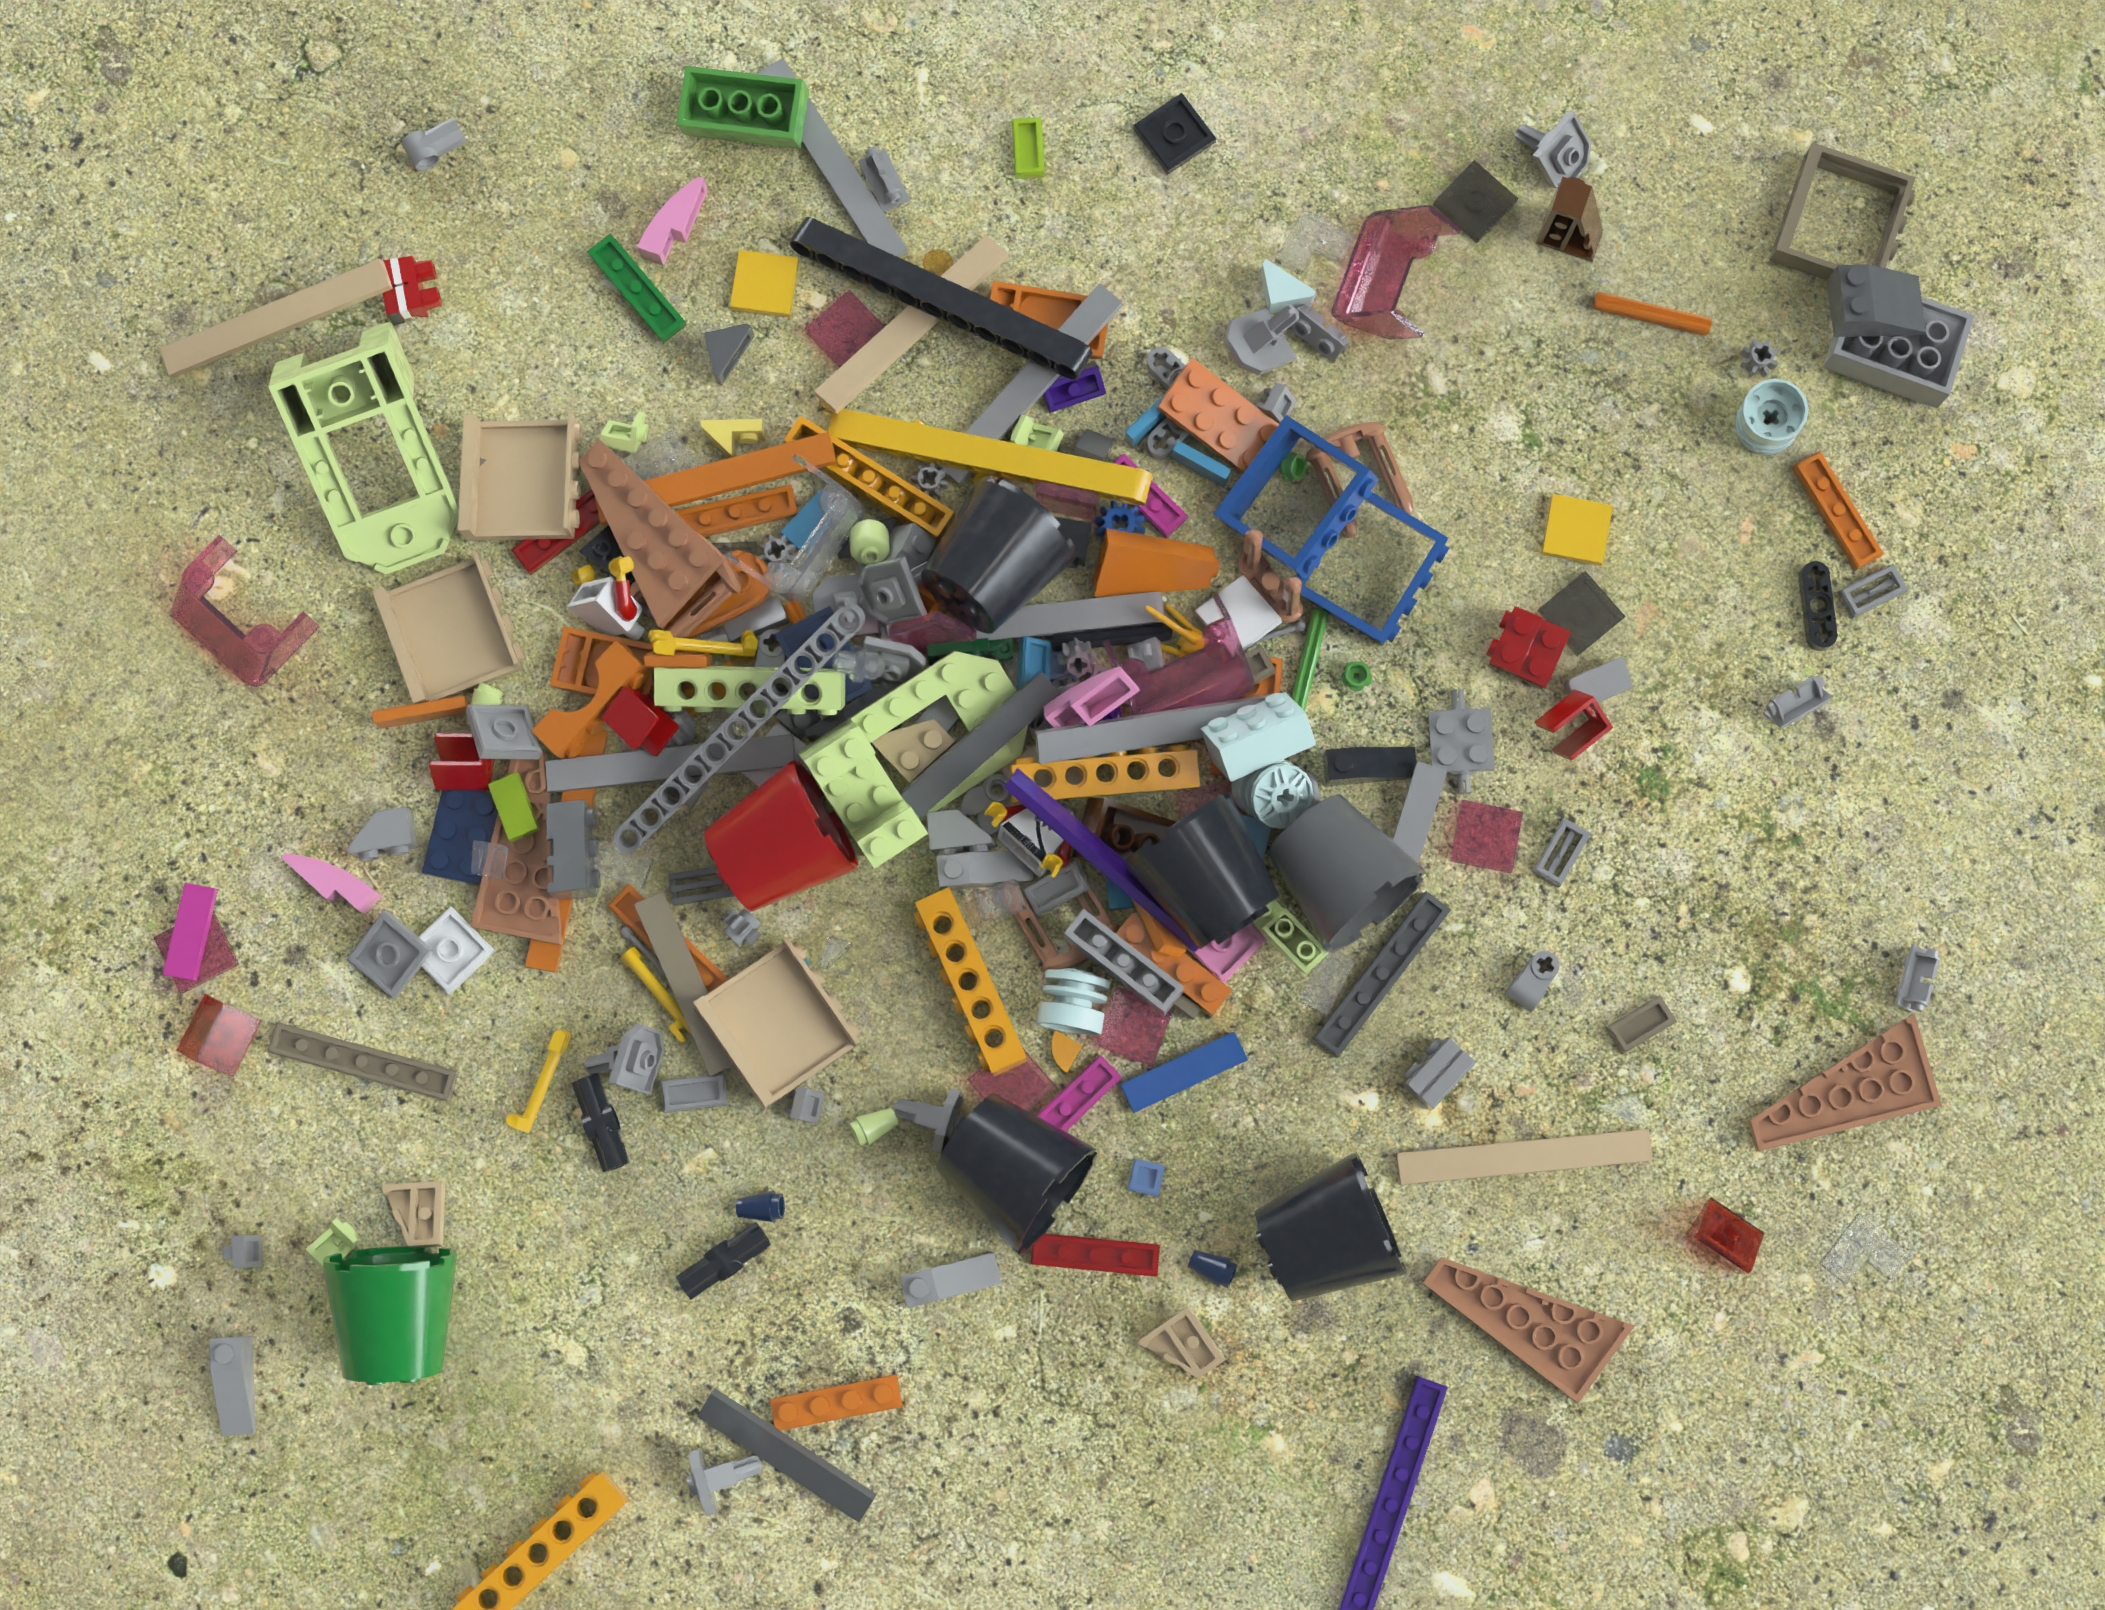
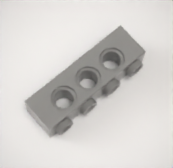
M1085 909L1080 912L1064 932V939L1163 1017L1183 993L1184 986Z

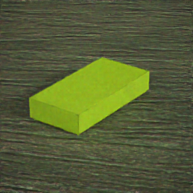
M1041 117L1012 119L1015 179L1044 178Z
M512 773L488 784L509 841H517L540 830L519 773Z

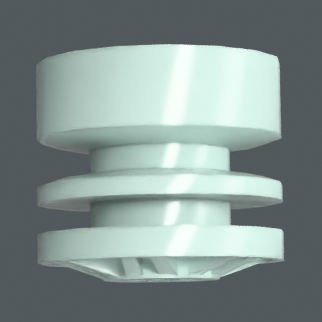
M1774 378L1760 382L1751 388L1736 414L1735 429L1738 439L1744 447L1757 454L1772 455L1781 453L1791 446L1807 421L1809 409L1806 397L1797 386L1787 380ZM1769 418H1771L1774 421L1773 423H1769L1768 425H1766L1763 422L1764 420H1768Z
M1284 759L1232 781L1231 784L1232 796L1239 808L1267 826L1278 829L1286 828L1293 823L1304 809L1311 806L1313 799L1312 783L1308 775Z
M1069 968L1046 970L1045 980L1058 985L1043 986L1042 991L1055 997V1002L1040 1003L1037 1025L1075 1034L1101 1035L1105 1014L1092 1009V1004L1107 1003L1108 997L1095 991H1108L1110 981L1083 970Z

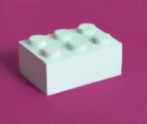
M1286 692L1271 694L1266 697L1265 701L1255 705L1243 706L1237 710V713L1225 718H1215L1207 726L1200 728L1212 762L1230 782L1316 745L1306 712Z

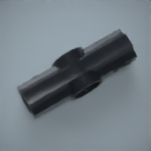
M599 1074L586 1076L573 1082V1090L583 1114L581 1115L582 1125L587 1138L594 1145L603 1173L629 1164V1157L619 1133L621 1131L620 1123L614 1107L608 1102Z
M755 1222L729 1241L724 1240L703 1255V1259L688 1267L676 1278L683 1291L692 1300L718 1281L723 1282L744 1267L746 1262L768 1249L772 1244L759 1224Z

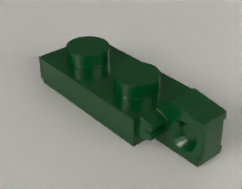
M981 638L928 644L927 646L929 665L934 664L952 651L995 659L999 663L1013 659L1011 638L997 640Z

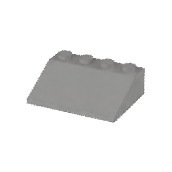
M1921 296L1926 329L1924 335L1833 336L1822 368L1938 409L1951 393L1975 315Z

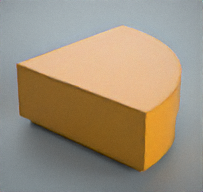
M1055 1030L1051 1044L1052 1055L1058 1067L1067 1074L1083 1046Z

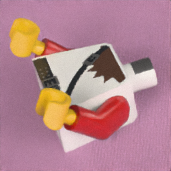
M620 556L609 563V570L616 577V580L613 577H607L593 581L595 579V572L589 564L575 570L572 579L580 588L567 608L602 634L610 636L624 634L630 640L636 641L642 636L645 628L636 621L642 612V607L630 595L629 580H626L625 574L632 571L634 567L631 557L626 556L622 558Z
M992 802L983 813L985 816L990 815L994 818L991 822L993 827L1002 823L997 839L1038 877H1041L1049 869L1052 871L1051 877L1055 878L1058 871L1068 864L1072 846L1023 804L1004 807L999 802ZM1061 802L1060 805L1074 816L1071 807Z

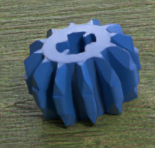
M1112 500L1110 501L1111 510L1102 506L1100 508L1102 516H1097L1094 519V523L1099 526L1095 529V536H1103L1104 538L1106 528L1114 529L1115 522L1119 525L1122 522L1125 523V529L1119 527L1117 529L1119 531L1144 535L1145 528L1141 524L1145 522L1144 515H1137L1139 511L1137 505L1127 509L1128 503L1122 502V507H1118L1116 501Z

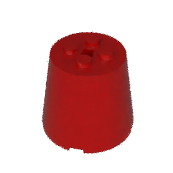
M796 759L786 764L704 830L707 851L718 868V877L725 887L729 886L740 903L750 912L858 869L857 865L859 863L856 853L835 811L827 812L819 799L824 796V793L806 768Z

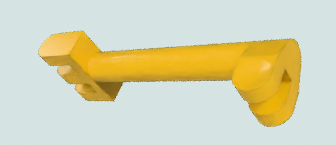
M651 630L648 633V638L654 652L662 655L674 656L675 650L754 657L758 641L751 630H745L742 633L741 643L677 638L672 636L671 631Z
M633 946L619 959L627 968L631 967L672 1016L675 1022L668 1028L683 1044L687 1039L680 1032V1029L685 1027L690 1034L691 1032L679 1005L640 960L642 955Z
M557 1030L554 1032L547 1048L550 1051L523 1116L520 1114L508 1115L506 1117L508 1126L530 1133L561 1055L566 1053L572 1035L569 1031Z

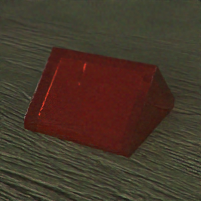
M205 994L176 1051L195 1062L234 1077L262 1019Z
M1710 1197L1684 1238L1736 1274H1749L1753 1269L1764 1232Z

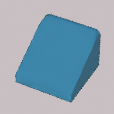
M1106 878L1109 911L1136 908L1131 897L1109 878Z

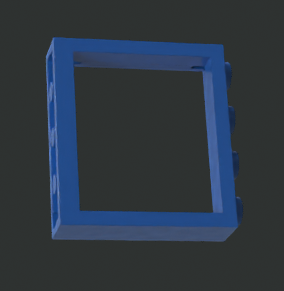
M1286 415L1214 512V515L1224 525L1245 538V533L1251 528L1239 520L1279 468L1281 461L1290 453L1300 438L1355 472L1356 475L1294 558L1264 537L1262 539V551L1303 579H1306L1314 567L1318 568L1320 559L1327 549L1332 548L1336 544L1339 533L1344 526L1355 518L1358 508L1364 499L1372 495L1371 490L1379 479L1368 467Z
M1372 492L1370 497L1364 499L1366 502L1435 542L1382 630L1376 629L1306 587L1305 584L1315 570V567L1306 579L1297 574L1295 577H1298L1302 582L1300 595L1302 598L1326 610L1332 616L1383 646L1386 640L1391 643L1401 629V626L1396 624L1402 614L1409 616L1417 603V600L1412 597L1418 587L1423 590L1426 588L1434 575L1429 572V569L1434 561L1441 563L1450 548L1445 545L1448 540L1447 536Z

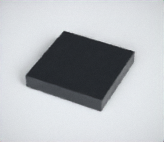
M1180 93L1133 125L1134 131L1167 175L1216 143L1217 139L1183 93Z

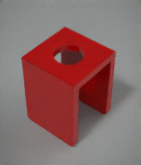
M627 686L623 687L601 717L632 749L636 750L641 744L655 757L659 756L679 729V724L660 706H654V700L648 694Z
M1573 690L1535 721L1537 727L1555 733L1581 711L1589 719L1552 749L1554 754L1568 760H1574L1613 728L1594 696Z
M436 733L434 740L440 761H431L429 763L435 789L490 790L488 784L492 781L495 759L479 758L472 733Z

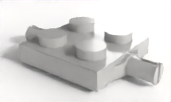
M1457 689L1451 690L1452 708L1446 711L1428 712L1431 765L1448 770L1447 774L1457 776L1458 794H1464L1463 782H1465V793L1471 794L1470 775L1477 772L1495 770L1491 709H1471L1465 707L1464 689L1458 690L1459 701L1457 700Z

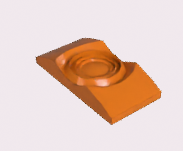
M993 281L990 295L991 300L1056 330L1062 326L1088 297L1087 295ZM1108 323L1088 344L1093 352L1090 359H1102Z
M564 626L550 686L587 697H594L599 685V674L595 662L615 640L626 645L643 663L644 656L654 651L650 643ZM649 667L651 671L646 675V681L636 690L648 694L654 700V668L656 667Z

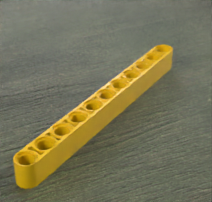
M842 409L837 415L832 411L827 431L850 447L928 463L934 462V464L1139 506L1146 504L1153 475L1139 468L848 409Z

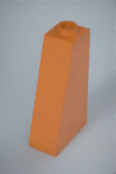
M1106 528L1092 578L1094 596L1109 597L1146 592L1208 589L1212 577L1216 578L1218 574L1219 560L1215 558L1214 548L1211 546Z

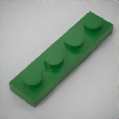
M611 233L587 251L589 257L663 344L687 326L685 320Z

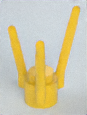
M1169 604L1165 605V609L1186 629H1183L1159 611L1147 605L1145 607L1147 612L1181 635L1177 642L1181 649L1161 644L1162 651L1177 655L1185 661L1189 655L1196 659L1208 640L1207 637L1202 635L1203 632L1194 627Z

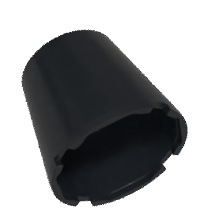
M990 476L980 478L972 488L922 570L921 578L935 601L954 617L979 632L992 634L1075 560L1076 550L1071 538L1067 536L1063 538L1057 530L1060 526L1057 519L1039 502L1018 487L1004 480L996 484L993 483Z
M1229 792L1216 797L1165 830L1168 834L1166 838L1155 845L1152 841H1149L1123 862L1128 871L1199 949H1202L1214 940L1217 945L1221 944L1267 913L1269 909L1266 905L1280 896Z
M993 1093L980 1102L967 1117L964 1116L958 1122L954 1129L955 1133L939 1158L937 1171L1018 1254H1022L1030 1249L1053 1225L1056 1219L1052 1215L1063 1201L1067 1204L1071 1202L1088 1176L1096 1160L1097 1152H1095L1096 1149L1086 1142Z
M1357 1152L1346 1156L1255 1210V1217L1259 1230L1256 1231V1236L1261 1248L1265 1249L1270 1257V1261L1267 1262L1273 1279H1277L1279 1285L1282 1284L1288 1298L1292 1302L1402 1276L1407 1273L1404 1263L1399 1260L1401 1253L1374 1187L1368 1188L1365 1176L1368 1174Z

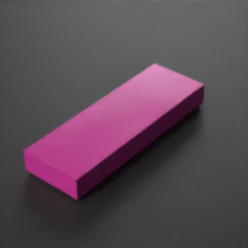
M1124 453L1114 462V464L1139 468ZM1151 480L1146 504L1144 506L1137 505L1139 507L1138 512L1144 515L1145 519L1167 539L1188 519V515Z
M184 883L163 975L197 981L218 889Z
M1099 1055L1037 1116L1066 1132L1122 1076Z

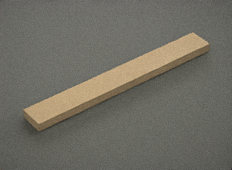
M986 235L941 277L973 291L1008 259V253ZM908 305L814 391L815 396L837 415L938 323L940 319Z
M379 258L161 347L160 351L168 375L175 378L393 289L384 261Z
M1649 1129L1396 1153L1399 1185L1653 1161Z

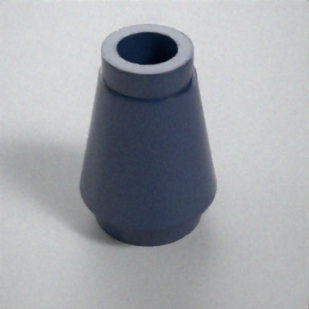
M775 1191L738 1198L736 1201V1214L738 1218L744 1217L775 1223L777 1219H783L785 1201L783 1194H776Z
M1194 1250L1188 1264V1268L1218 1288L1221 1286L1229 1288L1238 1266L1231 1262V1258Z

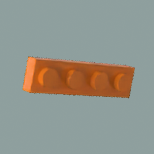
M897 1374L770 1399L774 1427L780 1431L903 1407Z

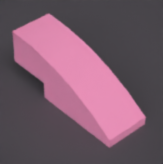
M698 176L685 185L658 211L637 246L641 258L664 266L674 240L687 242L708 191L704 178Z
M1119 666L1095 675L1062 693L1043 706L1044 716L1054 728L1087 723L1090 727L1140 690Z
M287 853L281 857L322 896L333 903L340 896H343L358 911L366 914L382 897L379 892L364 881L327 862Z

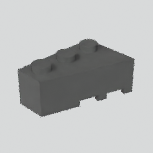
M585 800L546 804L547 841H550L551 856L547 857V867H552L553 883H547V893L559 901L597 897L596 888L601 887V877L599 870H595L594 857H598V843L596 838L592 839L591 828L596 826L594 808H590V805Z

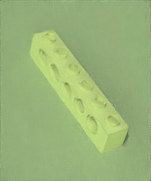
M780 667L654 668V706H664V711H682V706L694 707L695 712H712L713 707H725V712L734 713L749 698L743 692L744 683H752L758 689ZM800 668V669L803 670V671H810L812 668ZM820 668L780 709H787L788 714H805L806 709H817L820 715H836L837 710L845 707V669ZM777 678L775 684L781 683L785 685L789 692V682L784 678ZM683 681L693 684L695 687L694 696L689 697L683 693L681 688ZM714 682H720L725 686V697H718L713 693L712 685ZM807 684H813L819 689L818 699H810L806 696L805 686ZM755 700L753 706L756 708V712L767 714V704L763 700Z

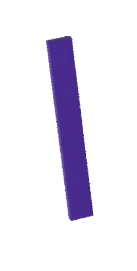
M1017 768L1012 773L1004 789L1194 952L1199 949L1123 864L1124 859L1020 769Z
M1416 1375L1338 1610H1374L1448 1389L1447 1386Z

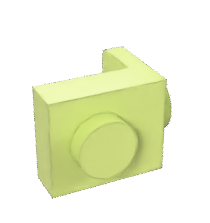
M638 412L632 425L608 420L600 434V440L613 450H625L635 453L640 443H645L648 436L649 426L644 424L645 413Z
M1021 415L1018 423L1012 430L1010 441L1015 444L1057 452L1064 434L1058 428L1034 423L1028 416Z
M335 1218L331 1222L330 1228L307 1247L304 1254L324 1272L323 1259L325 1257L341 1253L342 1258H347L352 1254V1250H356L358 1243L357 1233L350 1224L346 1222L342 1224Z

